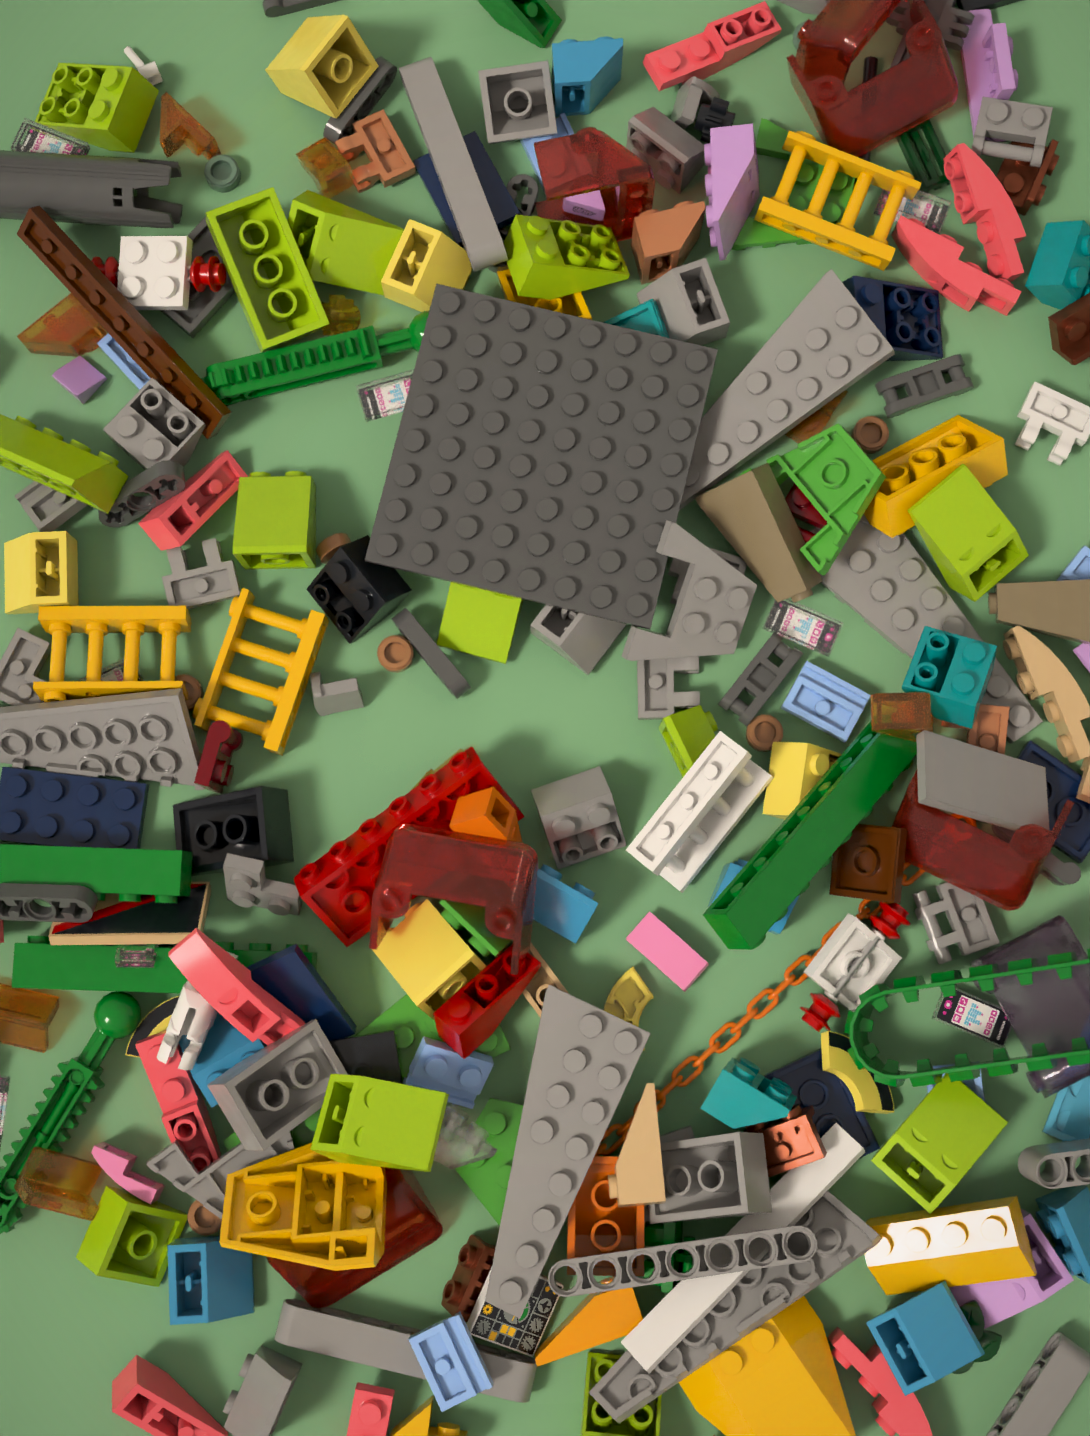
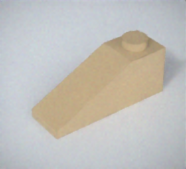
M654 1083L646 1084L614 1167L615 1174L608 1175L610 1199L617 1198L618 1207L664 1204L666 1202Z

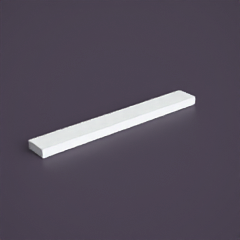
M835 1123L821 1137L827 1152L825 1158L789 1170L770 1189L772 1212L745 1215L726 1235L794 1226L865 1153L864 1148L842 1127ZM758 1237L750 1242L749 1254L754 1260L760 1261L769 1251V1246L764 1239ZM722 1243L716 1244L710 1251L711 1262L717 1267L725 1266L731 1258L729 1248ZM750 1270L681 1280L621 1343L650 1374Z

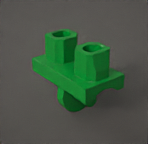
M683 1221L647 1224L645 1226V1245L658 1246L682 1242ZM684 1236V1242L695 1240L693 1236ZM685 1249L676 1250L672 1254L671 1265L677 1272H681V1262H683V1272L691 1268L692 1256ZM652 1259L644 1261L643 1278L649 1277L654 1270ZM681 1280L653 1285L661 1286V1292L669 1293Z

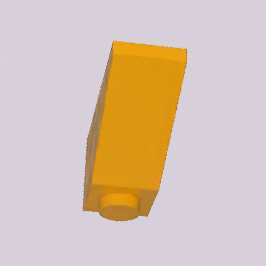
M615 1276L605 1278L599 1283H610ZM633 1287L589 1294L536 1349L535 1362L537 1367L628 1335L643 1320Z

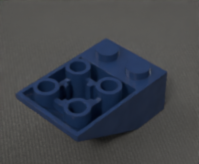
M852 276L842 282L894 349L895 354L886 361L938 360L943 358L938 290L860 276Z

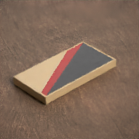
M191 882L190 896H178V903H155V895H142L141 902L119 901V894L106 893L105 901L98 900L92 918L89 921L83 923L52 922L48 935L50 945L178 944L195 928H198L201 932L204 931L211 896L210 882Z

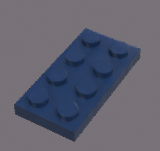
M2 767L0 779V840L43 846L140 849L149 785L146 783Z

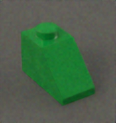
M478 0L500 26L540 48L546 47L562 21L545 0Z

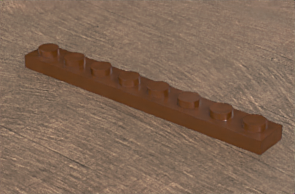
M40 205L29 208L17 235L141 369L205 423L206 426L202 434L207 439L216 436L232 413L230 409Z

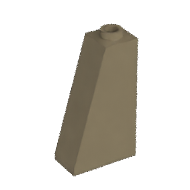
M769 463L695 497L701 509L777 602L791 597L793 603L813 595L811 588L823 580L799 550L806 543Z
M1090 579L997 583L995 592L988 593L989 614H996V623L1012 627L1021 626L1025 630L1090 645Z

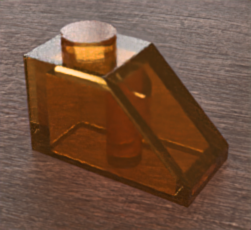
M70 293L17 337L32 354L78 357L86 352L90 353L99 347L97 342L107 333L89 311Z

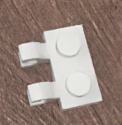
M1034 382L1017 415V417L1025 420L1026 423L1015 445L1028 451L1031 444H1034L1040 429H1045L1059 436L1047 460L1060 466L1063 459H1067L1074 443L1081 447L1086 443L1090 435V407L1040 383Z

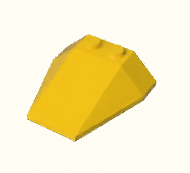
M312 1143L227 1174L219 1240L221 1247L334 1271L376 1267L384 1254L387 1195L385 1167L339 1163L310 1150Z
M805 1296L792 1303L679 1382L696 1411L726 1436H856L823 1323Z

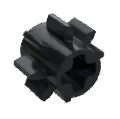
M714 97L711 105L701 104L694 129L702 131L700 141L710 143V128L733 125L736 113L728 111L729 101Z

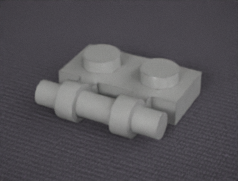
M973 873L935 886L940 900L934 903L930 902L926 890L912 894L917 906L914 909L918 920L922 919L929 938L926 943L929 951H934L938 964L952 960L948 949L949 945L957 943L961 955L966 956L1000 943ZM945 911L952 932L942 933L935 914Z

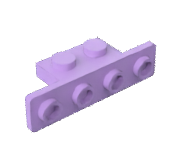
M989 9L968 11L975 17L971 25H966L969 27V32L966 38H962L964 45L960 50L973 138L982 97L1009 100L1018 87V73L1016 69H1013L1011 61L1013 40L1011 36L1007 35L1006 23L993 24ZM985 137V139H984V140H986V141H992V142H1003V141H1007V140L995 139V138H989V137Z

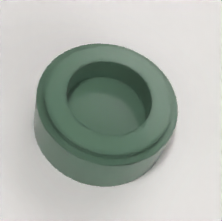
M216 155L205 165V178L213 190L221 193L230 192L240 183L241 172L237 162L232 157Z

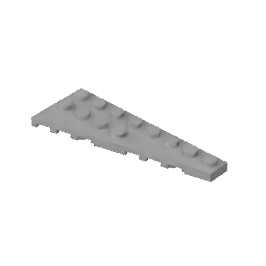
M832 269L825 273L701 418L679 510L895 354L892 346Z
M864 514L829 571L824 576L820 574L823 580L821 583L835 594L834 597L840 602L846 603L865 619L864 622L911 659L914 656L924 626L984 642L906 536L901 534L893 538L889 537L870 525ZM816 527L810 532L817 534L821 529ZM995 657L994 668L981 704L1010 707L1006 741L1011 744L1043 721Z
M182 688L0 707V763L12 764V768L24 769L25 766L46 768V772L95 778L107 775L121 777L129 782H137L138 779L158 781L160 786L172 787L174 783L195 786V790L205 789L194 783L201 756Z
M550 984L545 992L485 1302L519 1319L523 1314L651 1034Z
M827 1191L794 1225L804 1226L815 1234L817 1250L810 1260L750 1270L650 1374L626 1350L590 1390L589 1394L617 1423H621L875 1247L882 1240L880 1235ZM795 1232L789 1236L787 1246L792 1254L798 1256L805 1252L807 1240L803 1234ZM769 1251L760 1261L764 1260L767 1257Z

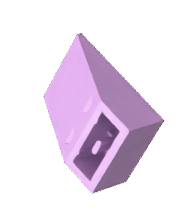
M753 123L710 128V143L704 144L705 165L708 166V174H705L706 196H709V205H706V221L710 233L711 247L718 248L720 261L726 259L760 196L759 167Z
M1021 1209L1037 1275L949 1287L959 1307L973 1300L978 1302L984 1316V1329L1043 1302L1074 1281L1032 1215Z

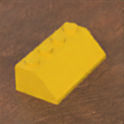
M956 415L873 459L872 461L884 473L886 478L864 512V515L870 525L893 538L915 526L907 510L961 464L968 467L983 488L991 486L994 482L1008 475L1004 438Z
M1017 1196L936 1208L932 1214L926 1210L874 1217L865 1222L882 1239L864 1255L867 1267L886 1295L924 1291L943 1281H946L948 1287L1037 1275Z

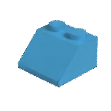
M217 1013L215 1022L208 1031L194 1068L190 1070L193 1079L211 1108L218 1105L207 1085L237 1063L268 1046L260 1039L254 1042L250 1041L219 1013ZM182 1035L179 1041L183 1053L190 1044V1040L186 1039L187 1035Z

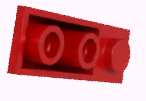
M514 942L433 1012L439 1038L463 1059L468 1057L493 1034L540 969L541 962Z

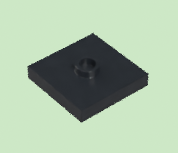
M395 1030L329 1041L348 1075H360L403 1084Z

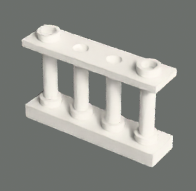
M719 731L626 851L654 874L662 876L683 893L774 777L751 761L752 755L747 750Z

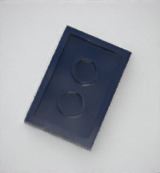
M473 131L463 136L497 228L500 230L512 224L515 215H520V212L476 131ZM428 153L413 160V163L454 242L463 248L464 245L440 184L439 175L437 176Z
M1031 740L1027 741L1016 758L1046 767L1050 834L1042 839L1078 864L1082 863L1090 851V803L1076 798L1082 775Z
M297 944L246 967L251 971L254 982L305 1021V1024L316 1019L328 1041L344 1039L355 1034L356 1024Z
M821 1048L763 1075L769 1080L775 1077L793 1088L791 1093L797 1096L794 1105L799 1104L801 1109L812 1105L815 1111L812 1120L820 1138L837 1123L864 1148L865 1153L861 1157L880 1149L864 1112L856 1111L853 1096L847 1085L836 1075L822 1071Z

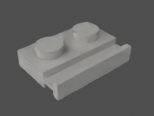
M35 481L15 495V498L40 532L54 531L87 506V504Z

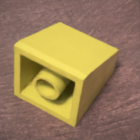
M346 15L307 17L265 71L282 94L337 119L379 65L349 17Z
M426 899L423 903L413 905L406 912L405 919L395 928H388L381 933L377 939V944L371 949L415 1005L434 1020L433 1012L480 973L486 965L451 924L440 915L441 913Z

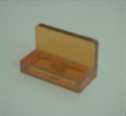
M0 983V1043L45 1053L49 1046L48 1028L59 1008V997L23 988H11V985Z
M36 1146L32 1149L14 1188L24 1204L93 1221L99 1206L90 1194L102 1168L98 1163Z

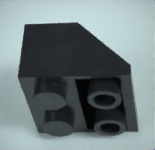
M368 535L341 546L306 589L349 644L358 640L395 611L412 591L395 568L365 561L370 541Z

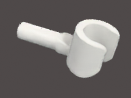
M130 46L124 49V53L133 62L138 72L152 85L163 82L155 61L144 65L143 60L139 58Z

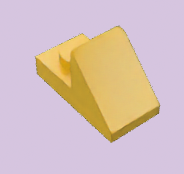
M431 1396L391 1430L390 1436H467L468 1431L460 1430L459 1425L447 1422L438 1423L437 1427H431L434 1396Z

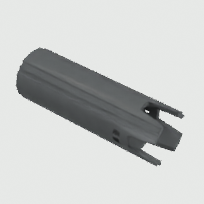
M0 150V219L24 220L29 208L40 205L54 222L174 228L173 224H178L181 221L183 205L150 198L149 187L169 185L170 178L181 177L180 166L178 162ZM134 190H137V196H134Z

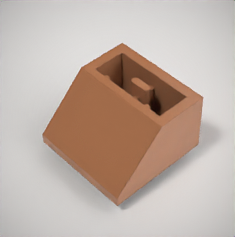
M684 201L676 204L672 209L663 211L650 209L642 212L638 217H634L631 248L641 285L654 282L671 269L683 265L701 234L706 209L704 201L697 203Z

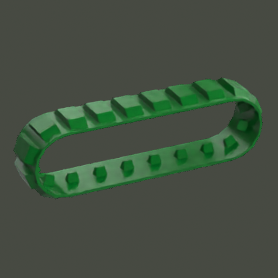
M1087 949L1088 959L1079 961L1076 952L1047 955V966L1039 967L1036 958L1009 961L1008 972H1000L998 964L970 967L969 978H963L960 970L932 973L930 984L925 983L923 976L893 979V989L891 990L885 983L876 984L859 995L861 1004L856 1009L848 1011L844 1033L850 1035L852 1047L847 1051L859 1070L867 1069L874 1073V1082L893 1087L902 1086L907 1078H910L913 1087L937 1084L942 1082V1074L948 1073L951 1082L975 1079L980 1077L981 1068H987L990 1077L1014 1074L1018 1072V1063L1025 1062L1029 1071L1052 1069L1058 1066L1057 1058L1062 1057L1067 1058L1069 1066L1089 1064L1090 1047H1088L1085 1037L1072 1039V1050L1049 1053L1044 1042L1032 1044V1055L1010 1058L1006 1048L993 1050V1061L971 1063L968 1054L965 1053L955 1055V1066L933 1069L930 1059L917 1060V1071H899V1061L887 1059L886 1064H883L876 1056L880 1052L874 1042L869 1043L868 1032L873 1030L874 1020L869 1019L873 1009L875 1008L880 1013L890 1007L886 997L902 992L906 1003L919 1001V990L940 987L943 996L950 997L956 996L957 984L978 981L982 992L994 990L995 978L1017 975L1020 985L1023 986L1033 984V972L1056 969L1060 980L1073 978V966L1090 964V949Z

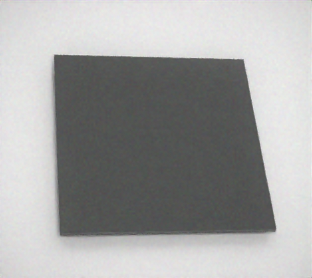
M436 284L365 561L650 630L668 556L656 552L666 520L674 523L677 522L718 349Z

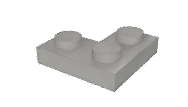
M17 628L0 660L1 701L11 706L44 703L33 690V682H46L37 676L51 652V643Z
M227 853L223 870L228 900L245 908L257 906L266 908L277 915L293 914L299 916L303 901L299 896L296 885L266 879L264 861Z

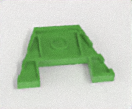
M761 118L756 140L757 154L789 161L791 152L782 149L788 131L767 119ZM806 158L804 159L788 199L790 207L800 211L808 209L822 174L823 165ZM837 171L821 212L823 220L833 224L841 221L853 191L854 177ZM748 217L733 244L732 250H745L746 247L753 246L770 248L775 247L776 244L795 242L796 245L812 243L755 221L753 217Z
M839 423L797 444L798 448L782 456L777 454L766 460L772 469L778 485L780 486L790 477L827 521V525L799 549L816 571L823 576L831 568L886 478L884 473ZM749 468L743 471L740 475L747 473L753 469Z
M490 1098L452 1159L451 1165L500 1226L523 1105Z

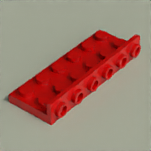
M470 747L464 752L454 755L449 763L436 773L423 778L419 785L409 793L396 798L387 809L375 818L366 820L348 838L335 843L325 855L314 863L305 865L299 874L294 877V882L302 900L346 947H349L475 854L449 827L459 797L494 787L516 810L518 821L525 816L482 762L474 748Z

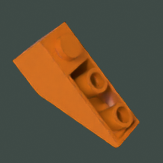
M494 787L459 797L449 827L514 893H518L523 881L527 860L516 810Z

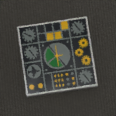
M490 1269L468 1319L467 1327L471 1335L533 1357L559 1299V1295L555 1294L550 1288L548 1277L540 1274L523 1314L519 1319L485 1302L491 1273ZM555 1280L557 1286L563 1289L564 1285L561 1282Z

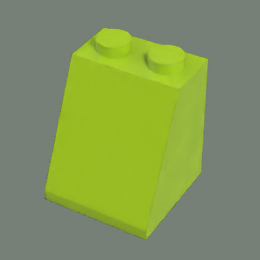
M289 471L285 473V476L271 477V474L267 472H252L249 474V477H239L233 555L245 570L316 568V484L312 476H307L305 472Z

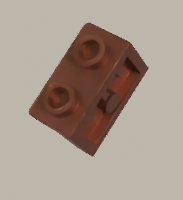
M1052 139L1048 147L1045 146L1040 168L1030 166V162L1003 159L996 177L1009 195L1018 214L1025 216L1032 204L1035 206L1039 205L1047 186L1041 184L1045 174L1051 176L1060 157L1054 154L1059 141ZM1014 141L1010 142V144L1012 145L1025 146L1033 148L1034 144H1027Z
M1090 293L1048 317L1052 350L1072 365H1077L1090 357Z
M796 1104L793 1105L788 1116L785 1118L745 1126L746 1130L744 1132L763 1133L768 1178L825 1158L827 1152L812 1120V1116L815 1113L812 1105L801 1109L800 1105Z
M473 1234L470 1235L467 1244L463 1245L459 1252L458 1265L452 1279L444 1287L441 1305L452 1316L461 1312L465 1322H468L490 1272L496 1246L484 1242L479 1236Z

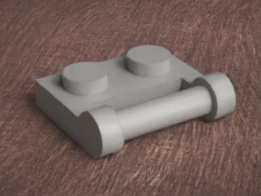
M982 97L971 150L979 157L987 155L1030 162V166L1040 168L1053 107ZM985 137L1014 142L1034 144L1033 148L1025 146L986 141L984 139Z

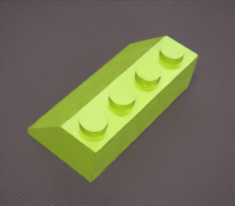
M274 187L206 212L207 226L261 353L292 344L330 324Z
M0 414V466L102 512L109 513L129 477L117 467L119 464L117 459L99 451L97 456L91 454L89 447L74 439L68 444L63 441L64 437L49 428L44 427L42 432L38 431L34 423L21 416H17L13 420Z

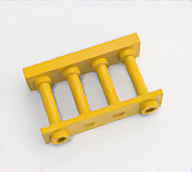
M789 130L782 147L783 150L791 152L788 164L775 196L770 198L763 196L754 220L884 271L891 262L896 248L888 245L887 237L902 199L905 197L912 200L920 189L922 182L914 180V176L906 171H891L816 141L813 135L807 132L797 131L795 133ZM806 158L823 165L824 168L808 209L800 211L790 207L788 199L803 161ZM837 171L856 178L857 181L841 221L833 224L823 220L821 212ZM870 184L889 191L890 194L874 234L866 237L856 233L854 224Z
M242 588L240 596H235L231 602L229 616L232 618L204 698H198L194 706L193 718L196 719L194 725L208 732L212 720L225 721L231 727L261 736V740L265 741L263 747L266 750L283 756L329 620L325 614L314 610L310 611L308 619L303 618L299 620L253 605L255 596L250 590ZM247 619L297 634V638L301 639L297 651L287 654L241 639ZM237 652L284 667L285 672L289 673L285 686L280 685L278 688L229 673L235 653ZM225 686L272 701L273 706L277 707L273 721L267 720V722H263L217 707L223 687Z
M186 605L39 606L38 620L45 632L52 635L49 682H33V690L41 701L53 702L182 688L184 698L188 700V692L183 681H175L177 636L181 632H191V617ZM144 632H159L162 635L160 681H138L140 636L144 635ZM71 633H86L89 635L86 681H64L67 636H70ZM108 633H123L126 635L123 681H101L104 636Z

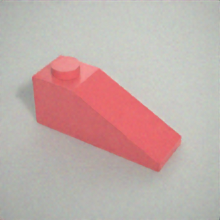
M226 450L185 482V488L182 492L152 509L138 524L161 551L180 547L238 490L239 477H248V475L229 451Z
M138 1355L112 1381V1412L153 1436H228V1432L167 1372Z

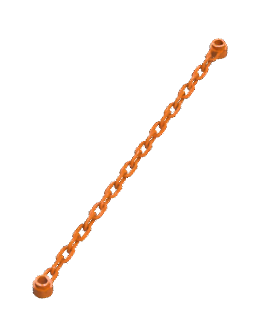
M955 813L950 814L945 820L944 828L934 836L932 840L933 847L923 856L914 855L904 863V870L915 861H917L915 863L917 867H922L908 880H906L907 875L903 874L902 885L909 886L927 870V861L937 852L946 853L959 841L972 837L976 832V820ZM958 819H964L967 822L968 827L965 832L958 830L956 826ZM947 834L953 840L943 847L944 842H938V840ZM864 899L859 904V913L855 917L861 921L863 918L869 919L870 915L877 916L882 911L880 905L872 913L868 914L870 908L864 907L871 900ZM841 922L837 923L822 937V946L813 955L800 956L785 970V980L775 989L766 988L755 996L747 1005V1014L737 1023L727 1022L711 1036L709 1040L710 1047L699 1057L695 1055L689 1056L673 1070L671 1075L672 1081L662 1090L655 1089L656 1102L660 1101L657 1105V1112L664 1107L666 1095L676 1086H687L701 1074L704 1068L703 1062L714 1052L723 1053L741 1037V1028L749 1020L761 1019L769 1013L779 1002L778 994L788 985L797 986L808 978L804 973L795 980L796 975H790V973L804 960H806L805 966L808 967ZM768 994L767 999H773V1001L757 1014L758 1008L752 1009V1007ZM732 1027L730 1033H736L735 1036L719 1048L721 1042H715V1040L728 1028ZM694 1061L692 1067H698L697 1070L686 1080L682 1081L683 1076H677V1074L690 1062ZM639 1100V1101L636 1103V1105L634 1106V1109H633L634 1115H635V1112H636V1110H637V1107H638V1104H639L640 1100ZM634 1115L623 1125L619 1123L614 1124L606 1130L602 1141L616 1129H618L616 1135H622V1137L607 1150H605L607 1144L600 1143L595 1156L610 1155L624 1143Z

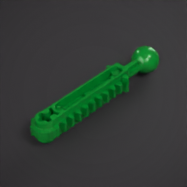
M429 311L416 315L411 321L409 328L377 336L374 327L369 326L226 362L215 363L206 368L207 376L201 379L228 406L258 397L384 367L382 356L415 349L419 353Z
M115 991L104 995L96 1004L94 1021L97 1028L79 1057L71 1058L70 1061L58 1064L57 1067L62 1072V1075L52 1076L51 1080L55 1084L54 1088H46L43 1091L47 1100L36 1102L35 1106L39 1113L28 1115L27 1120L31 1126L21 1128L19 1133L23 1139L11 1143L15 1151L14 1154L8 1153L4 1155L3 1160L7 1165L6 1167H0V1204L3 1203L0 1208V1216H2L0 1218V1234L3 1232L8 1233L15 1229L14 1225L23 1218L20 1208L29 1207L31 1204L27 1195L38 1193L39 1188L35 1182L46 1180L47 1175L43 1169H49L55 1165L51 1156L61 1154L63 1149L59 1145L60 1141L66 1142L71 1138L67 1129L78 1127L79 1123L75 1116H81L87 1112L83 1103L95 1101L96 1098L91 1090L104 1088L105 1084L100 1078L104 1069L99 1066L114 1041L131 1035L138 1028L141 1020V1008L138 1001L132 995L122 991Z

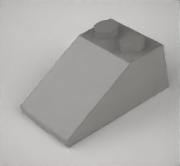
M313 1019L237 1063L207 1086L245 1150L264 1151L322 1108L331 1073L346 1075L348 1073L317 1020Z
M734 1132L660 1143L666 1202L664 1204L648 1205L650 1224L772 1212L763 1133Z

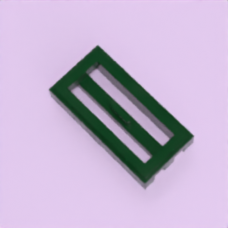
M929 117L896 129L894 135L914 179L922 182L919 189L921 194H927L933 188L934 190L940 189L946 183L950 185V180L946 178L944 173L943 158L946 154ZM922 129L942 176H938L928 150L924 146L917 130ZM907 134H909L910 137H911V140H912V142H913V144H914V146H915V148H916V151H917V153H918V155H919V157H920V159H921V161H922V164H923V166H924V168H925V170H926V172H927V175H928V177H929V179H930L929 181H928V179H927V177H926V175H925V173H924V170H923V168H922V166H921V164H920V162H919V159H918V157H917V155H916V153H915V151H914V149H913V146H912V144H911V142H910V140H909Z

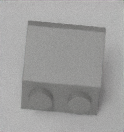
M548 60L478 71L488 144L558 134Z
M262 1345L255 1353V1356L248 1353L239 1372V1376L245 1378L239 1392L232 1390L223 1409V1412L228 1414L224 1428L233 1436H272L303 1364Z

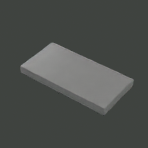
M926 730L916 735L918 803L1041 839L1050 834L1046 767Z

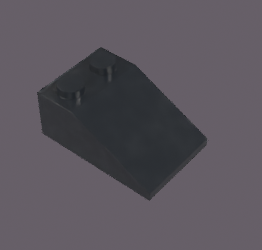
M259 786L173 805L176 850L193 852L191 876L224 872L223 864L227 853L262 860L265 867L294 862L287 789Z

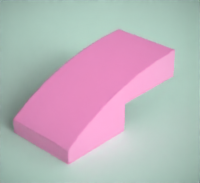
M650 911L626 937V940L684 992L688 990L709 965L706 960Z
M105 1142L94 1145L91 1152L101 1168L118 1185L149 1204L159 1200L165 1185L131 1171L137 1156Z

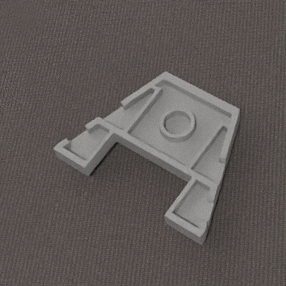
M666 520L656 552L689 562L690 564L667 633L661 634L631 626L622 657L629 661L734 654L757 584L678 524Z
M288 1132L264 1151L245 1150L240 1142L199 1172L175 1140L147 1160L146 1164L152 1171L161 1174L171 1181L172 1185L188 1193L202 1203L203 1207L222 1219L227 1174L293 1150L295 1146L291 1132Z

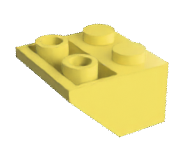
M409 219L384 273L381 284L385 298L424 312L430 310L436 284L464 290L473 268L466 250L439 230Z
M67 531L32 532L4 543L6 614L39 613V606H79L78 541Z
M773 742L768 773L774 778L766 787L762 814L785 820L842 754L810 743Z

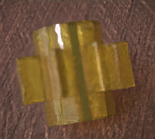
M329 295V302L321 303L330 323L321 329L324 335L332 336L358 329L361 315L358 307L354 305L353 299H346L345 295Z

